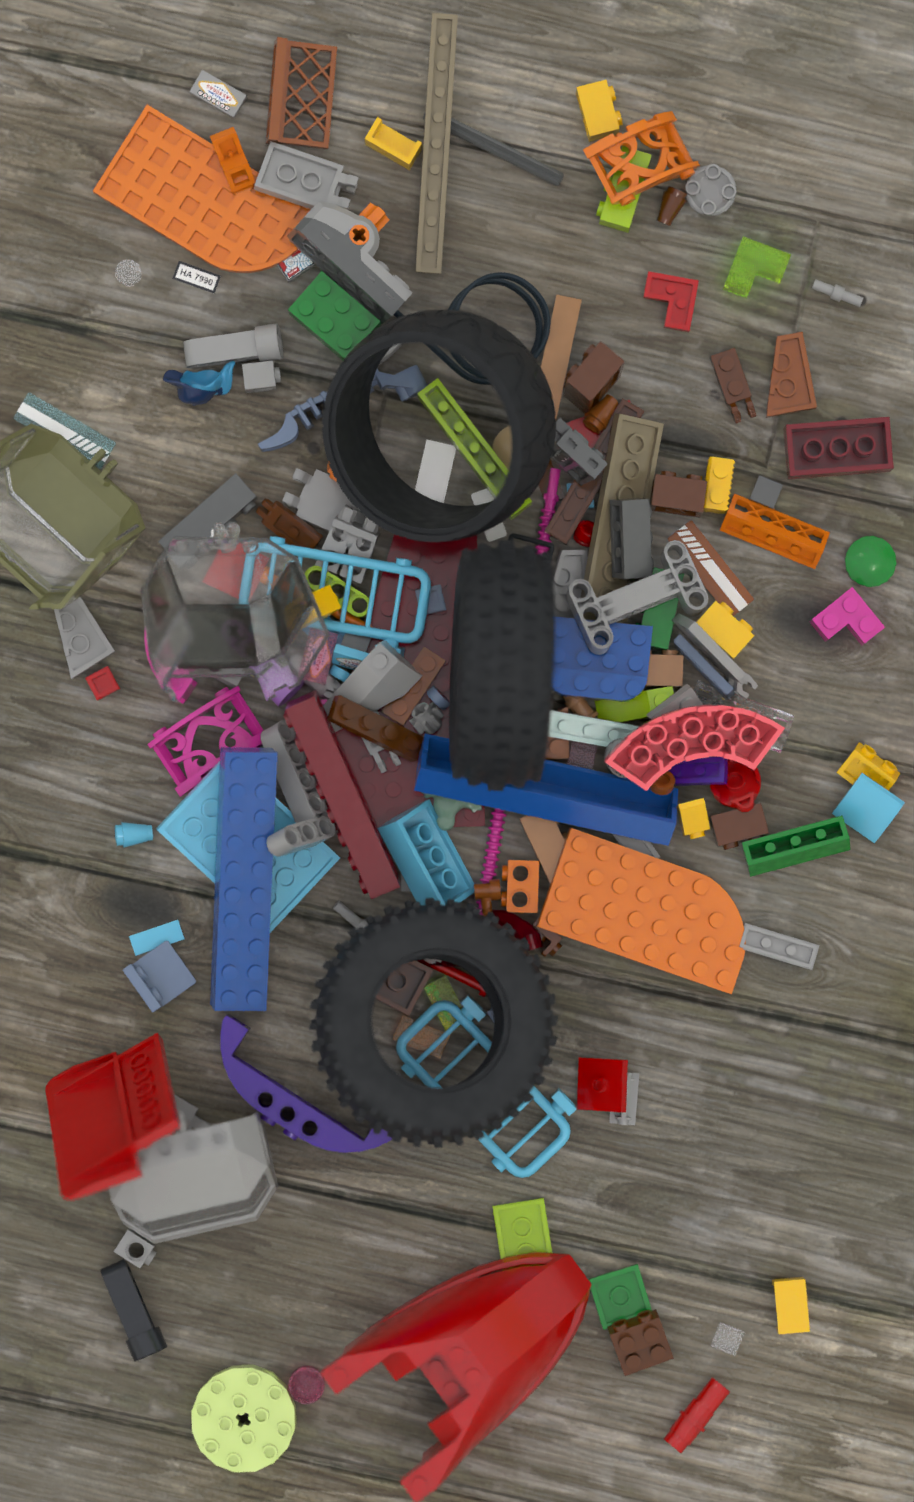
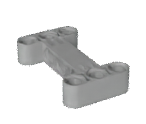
M677 540L670 541L664 547L661 553V563L665 569L664 571L596 598L592 586L584 579H576L570 584L566 599L587 647L592 653L601 655L609 650L613 642V633L609 625L674 598H678L682 609L690 616H697L703 612L708 603V594L689 552L682 542ZM670 550L677 551L680 559H671L667 552ZM682 573L687 574L691 582H681L678 575ZM582 589L586 597L577 598L572 590ZM697 597L701 601V606L695 607L691 605L689 598ZM585 612H592L596 616V620L588 622L584 619L583 614ZM597 635L603 636L607 644L602 646L596 644L594 637Z

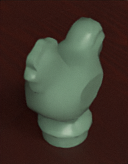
M423 793L425 798L432 797L434 799V810L438 816L437 825L443 831L451 830L454 827L455 816L461 809L467 808L473 813L482 809V805Z

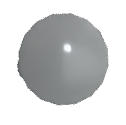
M710 164L695 170V174L688 178L685 186L686 198L690 206L696 212L706 216H715L727 211L734 203L737 194L736 183L732 175L716 164Z

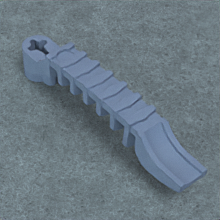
M418 365L411 366L395 375L379 372L377 369L372 381L370 394L375 391L373 387L379 385L381 390L387 388L395 389L401 402L417 396V393L428 385ZM322 391L319 396L315 398L310 397L304 404L296 405L291 412L287 413L282 428L275 435L258 443L261 451H273L293 443L299 434V428L295 421L297 417H299L307 431L313 428L314 425L306 412L311 410L316 420L322 418L323 413L318 406L325 403L327 392Z

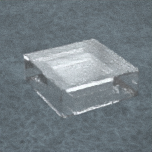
M720 1321L710 1346L736 1356L745 1331Z

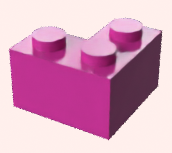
M853 587L810 621V624L825 642L846 626L861 646L885 628Z

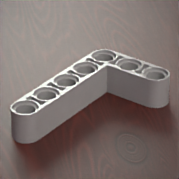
M285 720L279 721L261 733L263 747L273 748L277 752L276 778L296 822L268 836L267 847L277 857L314 847L333 837L336 832L335 824H332L327 814V805L324 799L321 800L317 792L314 775L310 776L306 768L304 751L299 752L294 740L296 732L293 727L289 729Z

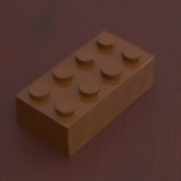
M601 341L597 346L592 344L583 354L584 357L582 358L581 365L574 364L565 375L567 377L564 382V397L584 414L599 403L621 377L625 363L623 359Z

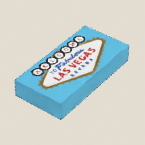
M336 644L332 664L355 670L369 653Z

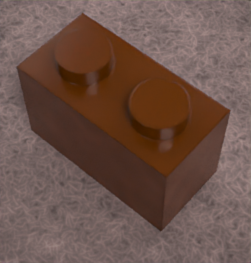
M761 803L755 804L754 808L749 812H741L735 809L709 816L717 847L723 845L724 850L738 847V841L748 839V841L769 833Z

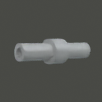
M815 279L812 289L831 296L830 299L838 302L842 300L860 307L863 301V297L845 291V287L837 284L832 286Z

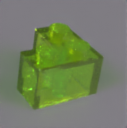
M743 236L723 290L747 298L756 275L780 284L791 254Z

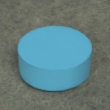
M334 664L329 671V674L343 682L351 675V673Z

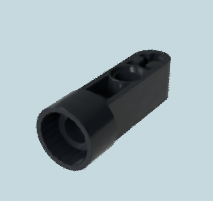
M122 1259L100 1269L128 1336V1340L125 1342L133 1361L136 1362L167 1348L168 1346L160 1327H155L127 1261Z

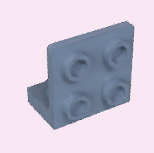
M164 941L138 961L123 969V972L152 1013L196 983V979L169 941Z

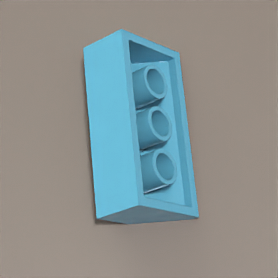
M430 799L393 817L377 829L416 902L419 901L420 905H425L426 898H433L434 900H440V905H446L448 899H454V902L460 903L474 893V882L447 831H443L438 827V816Z

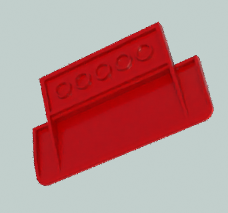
M158 1032L119 1055L117 1052H113L72 1066L53 1077L45 1087L60 1193L66 1200H75L142 1177L138 1151L150 1147L153 1142L164 1136L171 1135L180 1127L163 1039Z

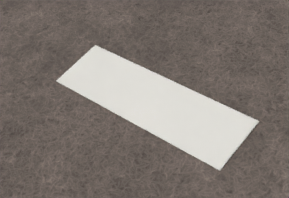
M426 440L415 488L417 492L430 499L444 503L456 452L455 446Z

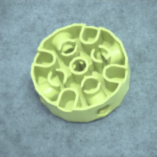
M254 1364L231 1366L215 1373L200 1389L191 1411L192 1433L200 1451L215 1465L232 1472H255L273 1464L288 1448L296 1427V1405L288 1386L274 1372ZM248 1413V1420L251 1422L240 1423L238 1414Z

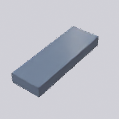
M681 634L674 639L675 648L726 700H729L735 694L734 688Z

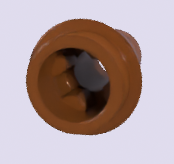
M606 394L599 403L592 407L589 412L585 413L584 425L597 434L601 430H605L615 408L619 404L613 396Z

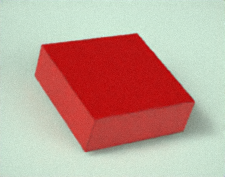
M109 666L85 677L97 701L120 690Z

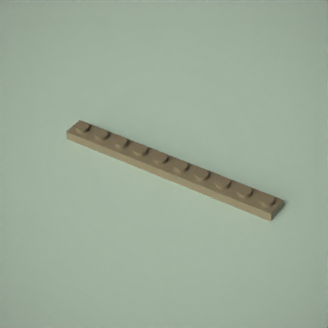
M432 13L415 273L441 274L458 21V15Z

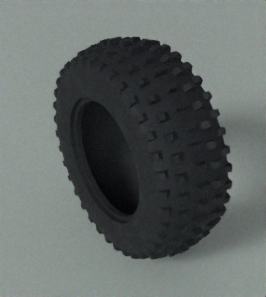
M499 540L497 547L480 543L475 551L467 548L462 550L458 566L450 669V762L453 778L457 780L464 777L470 786L486 783L488 791H503L506 784H511L516 788H523L528 780L535 783L539 782L546 759L554 670V579L550 554L547 552L535 553V548L532 545L515 548L514 540Z
M426 898L425 905H420L419 901L412 902V900L405 901L404 909H400L398 906L394 908L388 906L384 908L385 916H368L365 918L368 923L366 927L360 926L358 929L353 927L348 932L352 938L343 944L338 943L334 947L338 955L332 960L325 961L323 968L328 972L323 979L316 981L314 986L321 990L319 997L311 1001L310 1009L317 1010L316 1018L311 1020V1024H309V1030H316L317 1039L313 1041L311 1046L313 1052L319 1051L322 1059L318 1061V1071L326 1070L329 1079L326 1080L328 1090L330 1092L335 1089L340 1094L337 1098L340 1101L339 1105L342 1108L349 1105L354 1110L352 1115L355 1116L357 1122L362 1123L366 1119L370 1122L369 1127L373 1129V1133L378 1135L383 1129L388 1132L387 1136L397 1143H400L401 1138L405 1137L407 1142L414 1143V1147H420L423 1140L427 1141L428 1145H434V1148H443V1141L448 1140L449 1143L454 1142L458 1146L463 1145V1137L466 1136L469 1138L475 1137L476 1140L484 1138L483 1130L491 1128L501 1129L503 1126L500 1120L508 1116L515 1118L520 1114L516 1107L523 1101H532L534 1097L529 1092L534 1085L540 1086L545 1080V1077L541 1075L543 1066L549 1067V1064H552L553 1058L548 1057L550 1051L549 1046H555L557 1036H553V1030L551 1029L552 1026L557 1025L558 1016L553 1015V1010H551V1005L555 1004L554 993L550 994L546 988L550 984L549 975H543L539 971L538 967L542 965L539 956L528 953L527 950L530 948V945L527 943L528 941L525 938L521 940L516 939L513 936L516 931L510 924L506 923L504 926H500L498 924L499 918L494 916V913L488 912L486 916L480 914L481 909L470 903L464 909L460 908L461 903L454 902V899H448L446 905H440V900H434L433 898ZM437 959L463 968L480 983L492 1006L494 1034L487 1056L475 1072L465 1080L450 1087H426L403 1078L387 1064L375 1042L372 1013L377 994L386 979L397 968L411 961Z

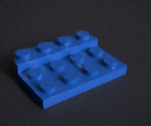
M555 617L552 690L565 697L573 696L627 702L636 698L644 690L648 679L653 626L625 623L609 625L613 633V642L606 653L597 655L592 653L587 647L575 618ZM597 635L594 637L596 644L601 646L607 644L603 636Z

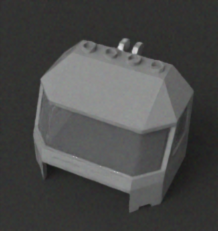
M183 1110L177 1111L181 1133L164 1136L153 1142L150 1147L138 1151L143 1176L109 1188L111 1202L122 1223L154 1244L257 1221L278 1188L264 1120L261 1119L262 1113L256 1111L244 1118L188 1131Z

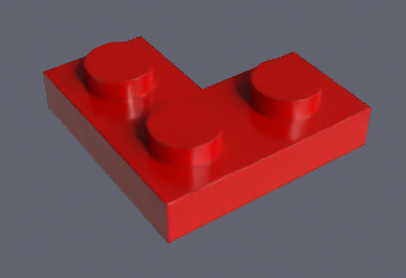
M648 271L643 298L668 303L664 328L684 332L690 331L699 280Z

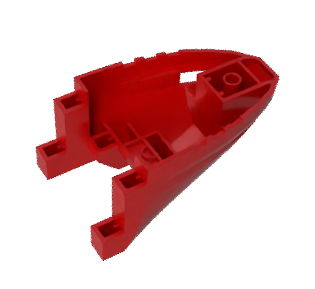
M535 1251L507 1256L478 1265L429 1288L367 1328L363 1334L345 1346L343 1354L324 1367L320 1374L337 1395L380 1362L383 1363L395 1381L418 1367L421 1369L448 1408L428 1422V1426L439 1441L423 1452L421 1463L400 1478L401 1484L415 1502H419L438 1488L464 1458L539 1387L556 1366L570 1345L584 1318L591 1282L570 1254ZM542 1264V1265H540V1266H520V1267H516V1268H512V1269H508V1270H503V1271L495 1272V1273H492V1274H489V1275H486V1276H483V1277H480V1278H479V1276H482V1275H485V1274H488V1273H491V1272H494V1271H497V1270H502V1269L514 1267V1266Z

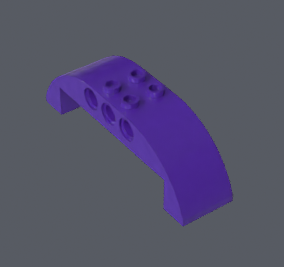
M230 1014L225 1016L222 1021L220 1044L224 1067L237 1092L248 1104L263 1114L261 1116L262 1120L272 1126L276 1123L285 1128L283 1133L295 1141L299 1137L314 1146L328 1151L343 1153L361 1152L376 1148L392 1140L391 1137L387 1136L388 1132L383 1129L378 1135L373 1133V1129H371L367 1137L363 1138L234 1055L251 1028ZM268 1092L272 1095V1105L266 1106L261 1103V1093ZM283 1107H292L295 1111V1118L292 1120L285 1119L282 1115ZM306 1121L315 1122L317 1132L314 1134L307 1133L304 1129V1123Z

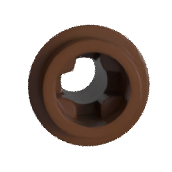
M668 186L667 190L663 191L657 221L671 226L673 220L687 202L685 200L687 193Z

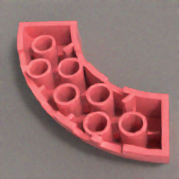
M724 705L685 707L655 717L639 726L613 748L604 759V762L647 791L660 776L672 769V766L683 761L687 762L709 756H718L737 761L755 770L785 727L768 717L739 707Z

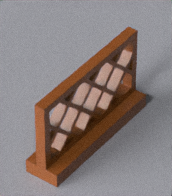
M277 37L274 42L265 144H270L272 141L278 144L321 149L329 148L337 46L288 41V38ZM291 48L301 49L307 58L297 65L290 57ZM320 51L331 53L330 63L324 68L313 57ZM309 60L319 71L310 79L300 69ZM290 64H291L292 67H293V69H292L291 71H289V65H290ZM328 68H329V76H328V74L325 72V70H327ZM295 71L305 81L296 90L288 83V77ZM320 74L328 82V88L321 94L311 83ZM308 85L317 97L306 105L297 93ZM287 89L291 92V94L288 97ZM326 93L327 101L323 98V95H325ZM294 96L303 108L292 116L286 108V102ZM318 99L326 107L325 114L319 119L309 108ZM304 111L314 120V123L305 130L295 119ZM285 114H286L287 117L289 118L286 122H285ZM325 118V124L323 126V124L320 121H322ZM291 121L301 132L294 139L283 137L284 127ZM315 125H318L324 133L323 142L313 141L307 132ZM304 136L306 140H301L299 138Z

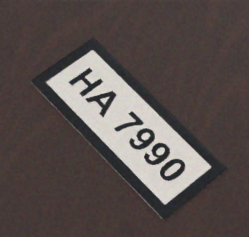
M179 261L172 279L215 294L221 276Z

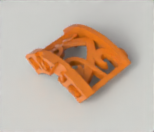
M673 111L656 114L648 121L645 119L626 126V133L622 134L619 132L615 136L612 133L583 149L587 159H590L612 205H628L635 200L634 196L672 179L681 178V180H685L695 174L694 169L699 167L700 164L698 161L693 162L673 124L677 120ZM650 134L654 135L655 141L650 139ZM636 138H639L649 148L660 149V157L655 169H647L629 163L637 151ZM621 146H626L629 149V153L624 159L621 157L626 152L621 151ZM599 157H601L610 166L614 167L608 174L606 173ZM619 170L624 173L618 178L617 185L621 181L626 180L629 182V187L617 193L610 177ZM639 178L647 179L639 183Z

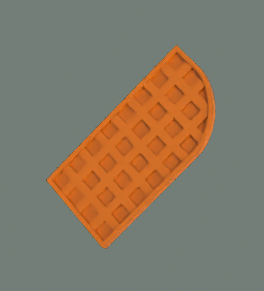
M146 105L93 190V193L213 267L235 273H253L270 269L294 254L298 248L289 240L287 235L311 210L254 190L255 184L232 193L213 144L149 105ZM251 168L256 182L259 172Z
M569 828L536 927L732 994L744 959L745 950L739 947L744 932L742 918L728 893L717 882L704 874Z

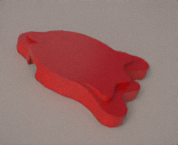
M728 759L727 784L709 786L712 795L719 803L737 808L741 812H749L754 808V801L760 793L761 776L757 767L753 770L742 763Z

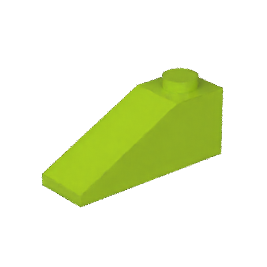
M673 686L642 691L636 698L627 702L597 700L595 701L596 711L598 712L597 718L620 723L649 718L646 716L649 712L674 694Z

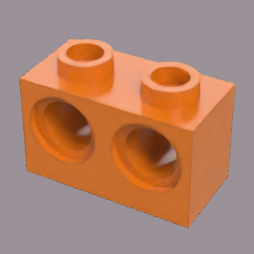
M508 860V865H502V881H507V891H502L501 907H506V911L513 913H538L539 861ZM518 866H523L528 871V877L524 881H517L513 877V870ZM517 892H522L527 896V903L523 907H516L512 902V897Z

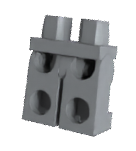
M346 504L340 514L334 518L321 550L345 554L349 550L347 555L371 559L381 533L378 531L379 526L367 517L364 524L355 522L358 509ZM317 560L315 566L323 567V561ZM328 562L327 570L337 574L342 564ZM343 564L340 576L347 578L349 565ZM354 566L352 581L361 584L367 573V568Z

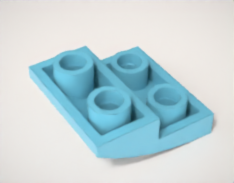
M861 773L832 814L836 817L843 815L844 822L875 843L905 802Z

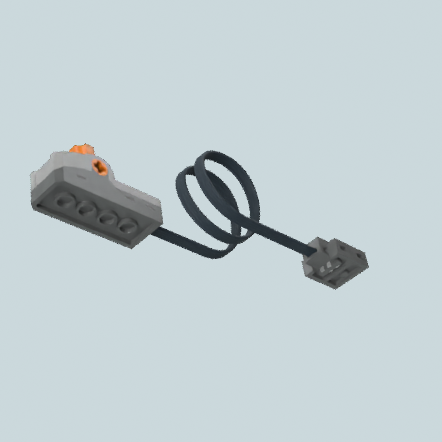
M319 201L287 235L289 240L327 276L379 319L381 325L393 315L396 318L404 316L398 309L412 294L409 286L397 275H391L386 264L373 258L379 248L380 238L378 232L389 221L386 213L379 206H375L371 202L359 215H356L337 205ZM490 273L472 282L454 298L448 310L459 311L464 298L475 287L496 284L511 289L528 304L534 315L536 336L530 352L535 359L541 354L550 333V312L540 292L525 279L511 273ZM515 283H517V284L521 285L522 287H524L528 292L531 293V295H532V296L536 299V301L538 302V304H539V306H540V308H541L542 314H543L544 328H543V322H542L541 313H540V311H539V308H538L537 304L535 303V301L532 299V297H531L525 290H523L521 287H519V286L516 285ZM425 344L462 378L476 384L491 385L476 367L471 366L458 354L449 351L461 367L438 346ZM561 418L556 419V435L553 451H551V459L582 486L594 480L608 463L603 460L604 456L596 448L591 449L588 446L589 442L577 430H573Z

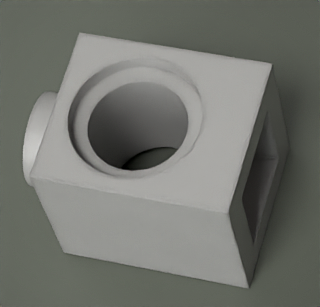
M273 361L242 364L246 393L277 390L276 383L281 382L279 367H274Z
M130 1228L114 1250L116 1254L138 1268H141L143 1264L149 1266L157 1253L153 1250L156 1244ZM138 1242L143 1245L144 1253L142 1256H134L131 1253L130 1247L132 1243Z

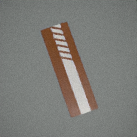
M690 520L668 538L669 542L677 540L686 546L703 585L719 604L723 601L734 611L732 616L736 615L754 600L693 521Z

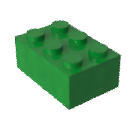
M323 271L319 273L288 309L289 315L342 361L360 341L381 326L379 319Z

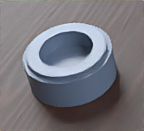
M433 685L427 691V695L440 709L446 710L449 707V700Z

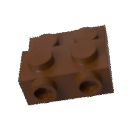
M656 1309L642 1311L636 1317L627 1320H617L607 1327L625 1376L674 1359Z

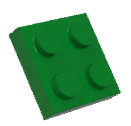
M638 1264L588 1279L591 1282V1292L603 1330L608 1329L607 1327L617 1320H627L636 1317L637 1314L645 1310L652 1311Z

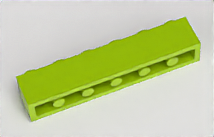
M437 378L418 392L417 397L495 499L505 482L508 469ZM527 498L525 503L509 517L510 520L531 506L532 500Z

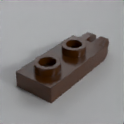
M264 498L261 503L264 507L259 506L256 510V513L263 518L261 520L262 524L277 536L286 538L285 542L289 545L315 549L323 538V535L279 501L273 503L269 499Z

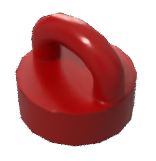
M589 520L580 521L573 534L576 543L584 547H590L594 522Z

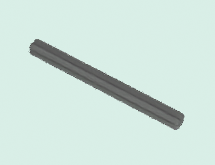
M451 118V134L555 186H559L564 177L562 172Z

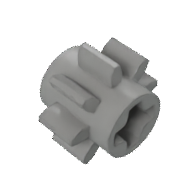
M434 702L429 705L427 703H420L412 710L413 718L410 720V723L419 734H422L424 731L427 734H432L441 727L442 721L440 718L444 715Z

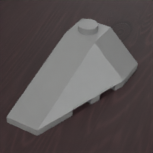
M384 640L368 654L323 706L328 715L334 696L341 695L374 712L404 696L423 675ZM331 723L335 732L343 729L342 727Z

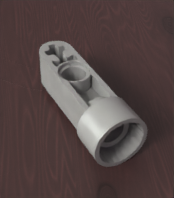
M278 323L255 326V330L190 339L183 342L186 368L222 365L230 361H235L236 363L259 359L260 362L283 359V344Z

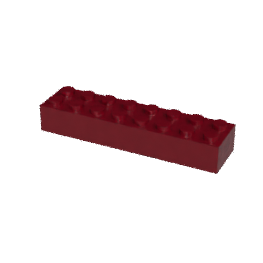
M314 690L287 702L285 714H283L289 729L294 727L296 746L299 752L304 751L307 756L305 765L310 776L315 775L318 780L316 782L317 792L321 800H327V814L332 824L337 823L339 827L337 836L342 847L347 846L350 851L348 852V860L353 871L358 870L360 873V880L358 882L364 895L369 893L372 900L399 888L401 877L377 829L378 826L331 722L327 721L328 715L317 691Z

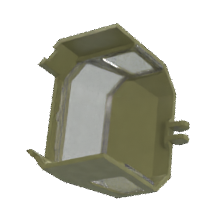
M32 423L0 440V563L39 598L29 609H63L78 599L110 569L117 565L146 528L137 504L108 478L118 465L116 460L109 461L101 472L96 465L105 457L107 452L101 448L89 461L61 434Z

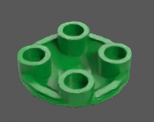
M866 536L854 541L847 550L845 557L848 576L852 581L866 587H875L886 583L894 574L896 567V554L891 545L884 539L875 536Z

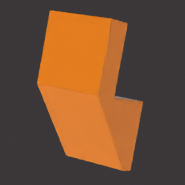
M234 127L211 135L212 144L232 193L255 184L254 176Z

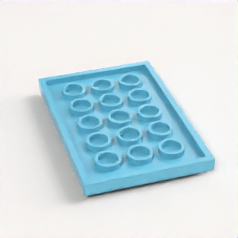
M220 761L156 828L159 833L214 883ZM275 798L274 833L296 823L291 811L277 798ZM324 842L284 856L277 857L273 855L270 933L340 859Z

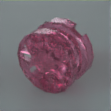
M305 1365L299 1367L292 1373L289 1379V1393L294 1400L301 1404L315 1403L324 1392L325 1379L320 1374V1370L313 1366Z

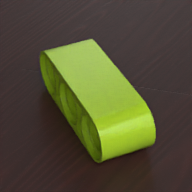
M312 566L306 570L304 580L307 587L312 591H316L319 589L320 584H311L309 577L313 572L322 573V567ZM327 571L325 586L330 585L331 588L342 586L345 589L346 582ZM351 586L347 612L359 619L367 617L369 598ZM343 596L342 598L338 599V602H339V604H340V606H341V609H342V604H343V598H344V596ZM358 599H362L367 603V608L362 613H357L353 610V603Z

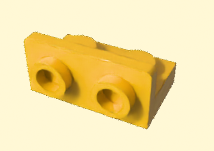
M860 742L836 772L852 785L863 773L888 791L900 775L897 767L892 762L884 761L876 755L877 753L872 747L866 744L863 745Z

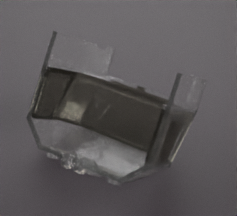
M216 523L211 530V537L181 536L172 539L157 559L140 590L149 659L160 687L169 694L170 699L174 703L177 696L170 678L257 677L266 701L275 698V692L285 687H288L290 690L300 685L330 637V634L297 557L268 538H238L240 528L237 523H230L226 531L223 523Z

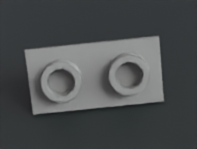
M627 1072L626 1112H610L609 1123L635 1125L640 1073Z

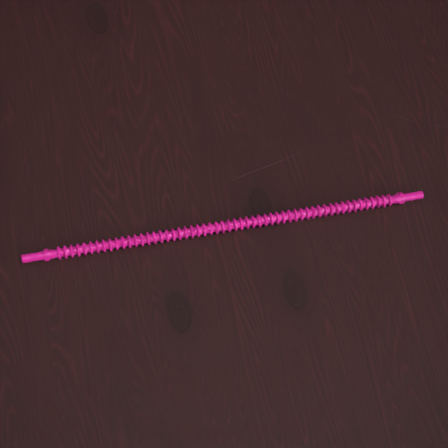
M556 468L550 469L547 493H544L543 496L545 506L544 509H541V512H543V516H540L542 523L538 525L541 527V530L537 532L540 535L537 539L551 543L552 541L549 540L550 536L544 531L556 512L554 508L559 500L557 490L561 470ZM535 546L538 554L549 551V547ZM496 808L491 812V815H493V819H490L492 826L488 827L491 833L487 834L490 840L486 841L488 849H485L487 856L483 857L486 863L482 864L485 867V870L481 871L483 878H480V881L482 883H489V880H493V877L497 876L494 870L498 868L496 865V861H499L497 854L501 853L498 850V847L502 846L499 840L503 839L500 833L504 831L502 828V824H505L503 817L507 815L504 813V810ZM480 899L479 901H476V903L479 904L478 908L481 909L480 914L483 915Z

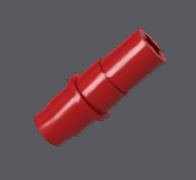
M711 1378L686 1409L679 1412L681 1415L663 1439L682 1454L699 1433L706 1430L704 1427L714 1416L713 1413L730 1391L714 1378Z

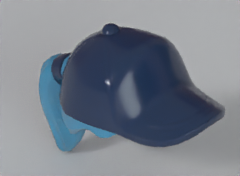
M235 361L226 363L220 372L203 370L181 373L176 370H169L164 374L163 381L177 387V395L181 402L191 404L192 406L206 404L215 395H225L230 391Z

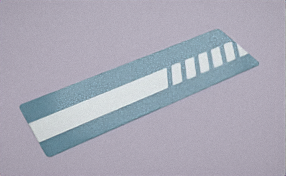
M31 393L27 394L14 416L16 421L25 426L32 423L61 434L89 461L101 448L104 449L107 453L96 465L99 469L103 467L116 444L111 439Z

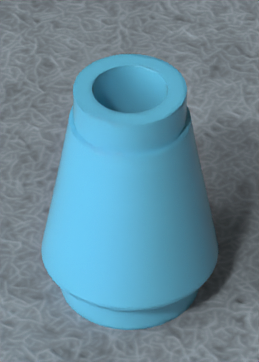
M121 822V825H115L116 846L123 845V848L153 840L152 825Z

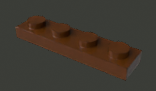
M341 695L334 696L327 721L410 762L417 761L424 739L423 736Z

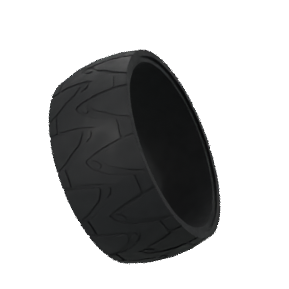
M436 309L415 312L389 321L360 341L338 368L337 375L334 376L329 386L322 416L323 443L327 460L330 462L329 466L334 477L337 479V483L350 502L379 527L395 535L422 542H444L470 538L495 527L513 515L525 503V500L532 495L544 476L552 455L551 451H553L556 435V412L551 389L543 370L537 364V360L531 352L526 349L527 347L507 329L498 326L496 322L485 317L458 310ZM406 343H423L447 349L475 366L495 389L509 421L512 451L505 482L493 501L471 506H458L438 502L411 488L386 462L372 430L369 400L375 372L381 360L392 346Z

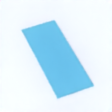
M178 920L129 936L135 956L153 950L164 941H169L172 944L184 940Z

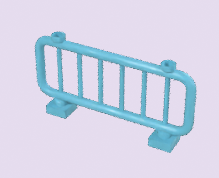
M270 536L269 541L257 540L246 548L238 591V604L246 615L257 618V622L249 623L248 633L276 637L278 636L279 625H273L272 621L286 623L281 613L282 611L269 609L278 553L298 556L291 605L297 600L303 558L323 561L319 589L325 587L328 562L349 565L340 622L323 619L310 627L386 640L403 657L405 648L398 647L399 643H413L424 632L431 592V580L428 573L423 569L411 566L412 560L397 558L396 563L306 548L285 544L286 538ZM263 550L273 552L265 606L264 608H259L249 604L248 593L254 556L258 551ZM354 566L374 570L365 626L345 623ZM379 571L399 574L391 630L370 627ZM404 575L416 577L421 582L415 626L410 633L396 632Z
M469 994L461 1001V1004L464 1006L462 1009L450 1001H437L400 1035L397 1040L396 1051L399 1058L404 1062V1065L401 1066L402 1070L410 1078L416 1075L427 1087L442 1088L437 1082L478 1043L487 1052L489 1051L492 1041L472 1022L474 1018L479 1022L486 1016L487 1012ZM439 1012H449L457 1021L415 1060L406 1049L407 1043ZM461 1024L475 1040L433 1079L420 1063ZM533 1086L529 1092L534 1097L532 1100L547 1115L509 1152L505 1153L492 1140L501 1129H494L489 1135L483 1131L484 1138L479 1139V1141L495 1157L491 1162L499 1171L503 1172L507 1169L515 1177H530L566 1144L571 1130L568 1121L562 1114L566 1112L570 1116L577 1109V1106L560 1088L551 1094V1098L554 1101L550 1103ZM523 1101L517 1107L518 1111L520 1112L529 1102ZM508 1116L501 1122L502 1126H506L513 1117ZM551 1118L560 1128L559 1136L528 1166L523 1168L517 1166L510 1157Z

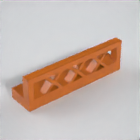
M735 493L719 530L813 569L816 568L830 534L828 531ZM735 505L746 508L748 512L735 509ZM764 515L766 517H769L772 521L767 522L765 520H762L760 516ZM789 525L796 531H789L784 526ZM809 535L820 538L821 542L811 540Z

